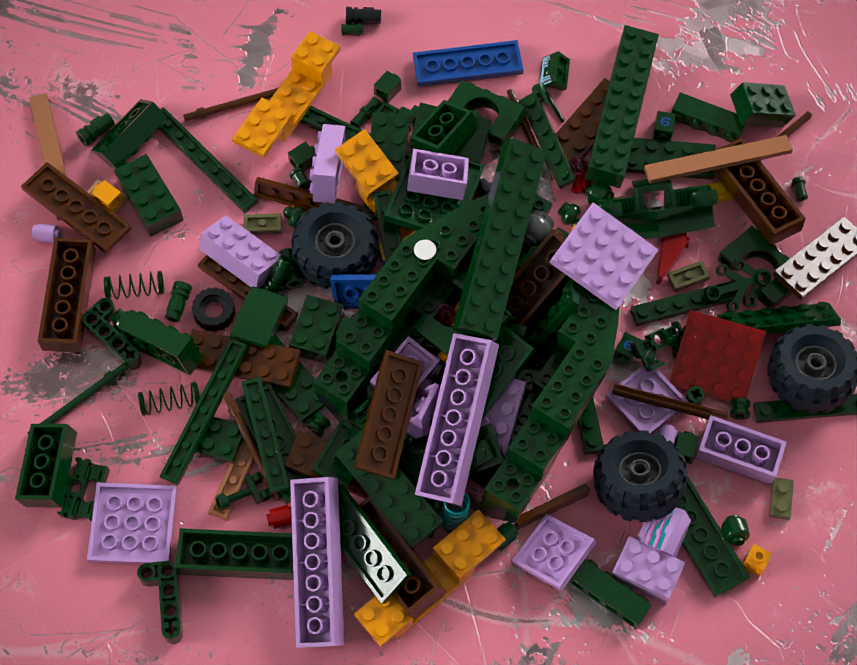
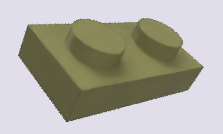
M281 213L244 215V229L251 234L282 233Z
M702 261L667 274L674 292L709 280L710 277Z
M777 477L774 479L771 490L769 517L790 520L794 480Z

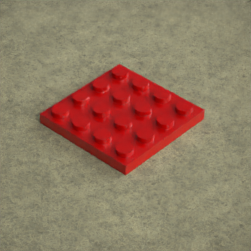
M690 310L669 382L675 387L686 390L693 386H699L703 389L705 395L731 402L734 398L747 399L766 331Z

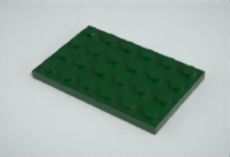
M412 149L385 211L383 221L415 231L420 230L436 219L471 202L485 165L469 160L467 185L463 200L407 191Z

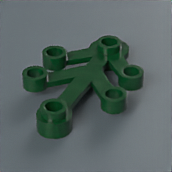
M737 259L733 262V269L736 271L742 270L752 277L745 279L730 270L727 265L721 264L716 267V274L726 276L735 282L720 287L715 285L708 286L704 290V297L708 301L718 300L721 294L737 290L732 301L726 304V309L729 312L739 310V303L747 287L754 284L750 295L743 299L744 306L753 307L756 304V298L761 288L768 285L771 281V274L768 270L764 268L755 270L745 264V261L742 259ZM737 262L741 263L740 268L737 267ZM721 267L724 268V273L720 272ZM759 275H762V277H763V280H762V281H760ZM709 290L713 292L712 297L709 296ZM748 298L751 299V304H748ZM732 303L735 305L734 310L731 309Z

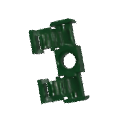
M678 321L672 322V326L667 329L661 328L644 336L645 340L639 343L635 341L630 344L631 349H634L636 352L634 353L635 358H642L641 360L647 372L653 371L665 364L664 361L660 362L656 359L657 355L654 351L666 345L671 347L673 351L672 356L676 358V352L681 343L680 338L683 336L682 327ZM655 335L660 337L661 342L659 345L654 340Z
M76 457L77 465L73 477L69 476L65 491L66 498L61 512L57 511L60 517L76 520L77 517L92 521L94 501L87 503L83 499L88 483L91 480L106 483L110 469L107 466L94 464L90 459L83 460L80 457ZM75 484H80V490L76 493H72V486Z

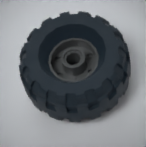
M336 201V204L326 202L320 204L318 208L313 207L306 212L305 217L302 216L298 220L295 231L292 234V254L298 270L303 273L304 278L309 282H315L322 288L327 289L331 287V275H369L378 259L379 240L376 226L373 225L372 219L367 214L361 212L360 208L352 204L347 206L344 202Z
M804 324L801 328L795 327L787 331L783 337L780 336L771 351L767 366L769 383L775 393L778 392L779 399L785 404L789 403L792 405V409L800 411V409L805 410L808 414H816L818 411H822V413L834 411L835 408L842 407L847 403L857 387V351H854L853 343L849 339H845L841 332L830 330L828 326L820 324L818 327L813 326V324Z
M641 430V432H624L620 437L616 435L608 441V444H605L600 449L597 460L594 463L593 478L597 497L604 506H607L609 512L615 516L621 515L623 520H640V523L648 522L652 518H655V520L663 518L666 512L671 513L679 505L680 499L684 497L687 483V469L684 456L681 455L679 448L671 440L666 441V438L658 433L651 434L649 431Z

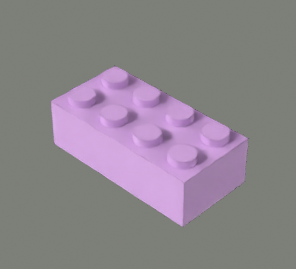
M323 124L322 131L318 132L319 144L316 143L315 155L317 156H313L312 167L314 169H310L309 178L313 180V183L311 182L310 194H313V202L335 204L343 162L334 151L345 143V126Z
M226 215L201 233L198 247L199 250L247 285L257 288L261 287L267 277L271 275L270 271L273 264L276 263L281 255Z
M710 415L695 458L771 485L776 478L787 442Z

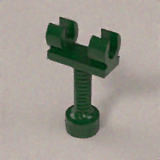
M261 472L246 476L245 482L248 488L228 496L224 493L215 496L216 504L220 511L228 509L230 503L250 495L253 496L256 504L269 500L272 495L269 489L258 492L255 486L262 482L263 476Z

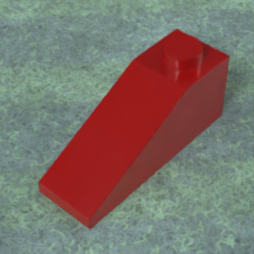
M687 232L662 237L656 284H661L683 255L684 249L688 248L690 237H687Z

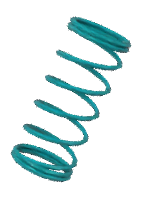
M466 492L464 493L465 498H463L466 504L462 501L465 507L461 505L463 509L457 506L448 507L452 504L444 502L442 517L448 524L460 525L468 519L470 498ZM447 515L450 516V517H452V518H461V519H459V520H453V519H450L449 517H447ZM446 518H447L448 520H450V521H453V522H459V521H461V520H463V521L460 522V523H455V524H454V523H450L449 521H447ZM446 523L442 525L443 528H444V530L447 531L448 533H451L452 530L447 529V528L445 527V525H446L448 528H451V529H456V528H457V527H451V526L447 525Z

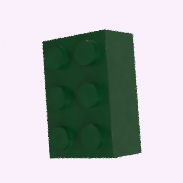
M742 82L730 94L741 125L784 127L796 116L784 85Z
M443 100L410 138L414 149L452 155L474 131L477 124L472 111Z
M307 295L291 337L289 348L299 349L302 352V358L327 364L336 332L344 317V305Z

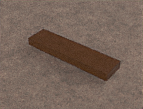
M587 483L521 514L515 522V526L519 530L545 517L546 514L550 515L588 496L590 488Z

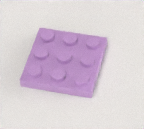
M643 365L620 383V385L688 402L657 368L647 372ZM613 389L606 394L608 401L637 432L646 430L652 434L678 413L674 410L613 395Z
M546 514L515 555L512 563L562 591L593 549L596 541L592 537Z

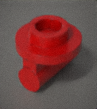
M578 174L576 176L577 181L573 183L571 192L575 194L578 192L586 193L588 186L591 185V181L584 179L585 175Z

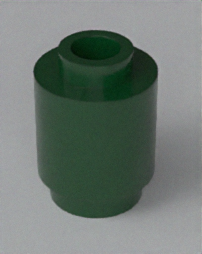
M502 523L497 528L506 541L496 551H503L519 534L512 523Z

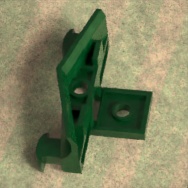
M648 179L632 181L635 195L598 200L597 206L643 239H650L715 227L713 205L718 202V193L710 185L673 189L671 180L650 184ZM664 190V206L647 208L643 193Z

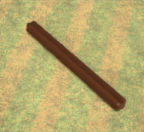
M615 384L612 394L704 419H709L710 415L726 421L728 418V413L620 384Z

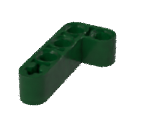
M109 298L100 299L82 317L86 330L122 364L124 363L128 369H138L142 364L138 349L109 324L111 322L110 318L116 312L113 301ZM96 320L95 323L89 324L90 321ZM110 332L107 336H102L103 333ZM123 344L120 348H115L116 345Z
M171 561L142 564L137 570L138 578L145 586L159 585L162 634L168 643L176 644L183 637L179 575L175 569V564ZM166 569H173L171 575H163ZM145 572H153L150 578H143ZM167 589H175L172 595H165ZM171 608L176 609L174 615H166L167 610ZM170 624H173V627H174V629H175V632L173 633V636H170V634H169V633H171V625H170Z

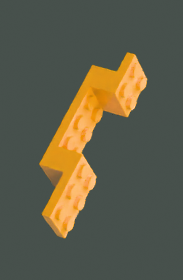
M309 31L291 56L292 70L270 101L261 97L233 136V143L265 158L277 139L286 142L331 78V63L340 52V45Z
M366 129L337 147L334 152L355 178L356 184L354 189L377 218L373 193L391 190L393 195L398 184L396 178L399 173ZM398 225L401 242L416 232L415 230Z
M478 509L432 548V556L424 561L447 593L418 618L414 619L407 615L394 596L386 604H381L375 596L354 613V617L380 647L393 637L399 639L474 575L475 567L501 546L506 539Z

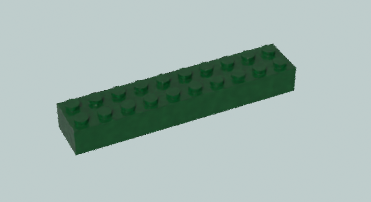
M628 25L624 26L584 179L616 188L621 187L630 157L659 34Z
M509 138L502 145L452 327L453 331L492 341L498 339L546 159V150L514 138Z

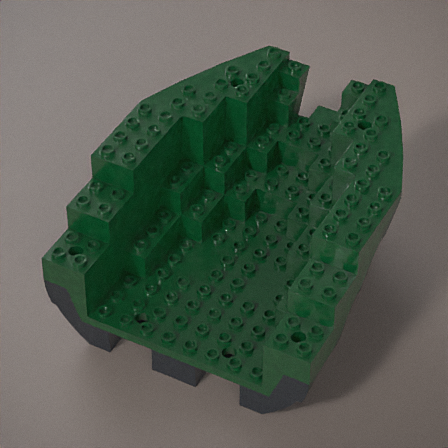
M489 194L457 208L403 239L358 299V312L337 338L336 352L313 381L317 398L339 422L342 419L360 430L364 429L366 421L362 422V420L367 416V407L358 414L353 413V411L367 398V386H370V380L379 371L383 352L385 350L395 352L408 336L425 349L427 340L420 336L413 328L425 313H428L442 325L452 327L448 320L458 301L460 302L462 292L455 287L452 281L464 266L469 269ZM536 194L532 211L540 210L548 215L553 203ZM559 227L556 229L560 230L566 237H568V232L562 230ZM421 240L433 242L436 246L435 255L428 260L418 258L414 253V246L417 242ZM523 242L515 273L538 246L531 247ZM572 278L565 282L527 326V332L532 330L537 325L539 319L543 318L550 308L560 301L562 295L567 293L572 287L579 290L580 305L536 349L516 376V379L528 382L525 394L528 397L520 408L511 444L508 447L507 457L501 464L468 476L465 492L470 498V508L474 511L479 509L486 517L509 521L510 523L518 520L547 477L579 418L611 367L620 306L617 310L613 309ZM441 359L439 363L442 365L441 371L438 376L434 375L431 385L434 383L438 384L439 390L446 363L444 364ZM430 430L426 436L417 439L407 434V438L410 437L412 441L401 452L400 458L426 449Z

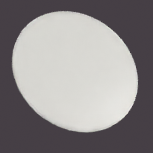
M421 240L415 244L414 253L418 258L428 260L435 255L436 246L429 240Z

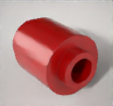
M285 505L269 509L270 514H266L268 525H273L274 529L292 525L291 506Z

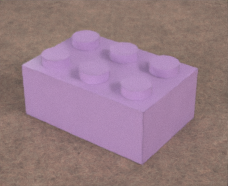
M413 149L407 191L463 200L467 185L469 158Z
M629 536L612 571V575H614L615 580L619 583H625L632 589L666 605L685 562Z

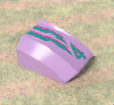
M676 507L671 513L666 512L663 518L658 520L652 518L648 522H644L637 540L676 558L691 519L685 510Z

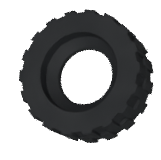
M214 287L202 290L201 293L195 296L196 298L192 302L193 316L197 325L199 324L202 329L217 332L218 330H224L225 327H228L233 322L235 306L228 292ZM216 301L223 306V312L220 316L211 318L205 314L204 309L209 302Z

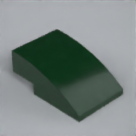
M252 286L235 320L230 338L267 349L287 309L288 297Z

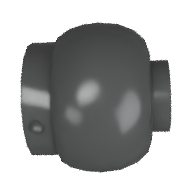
M533 210L523 242L531 247L539 246L552 231L554 226L552 218L543 211Z

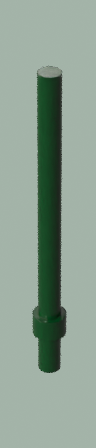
M123 363L113 371L109 370L103 375L102 379L39 424H53L105 385L116 381V377L128 369L127 366Z

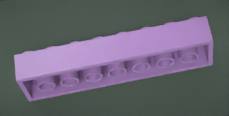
M453 333L415 495L462 505L499 344L492 340Z
M321 477L290 480L296 648L345 645L338 478Z

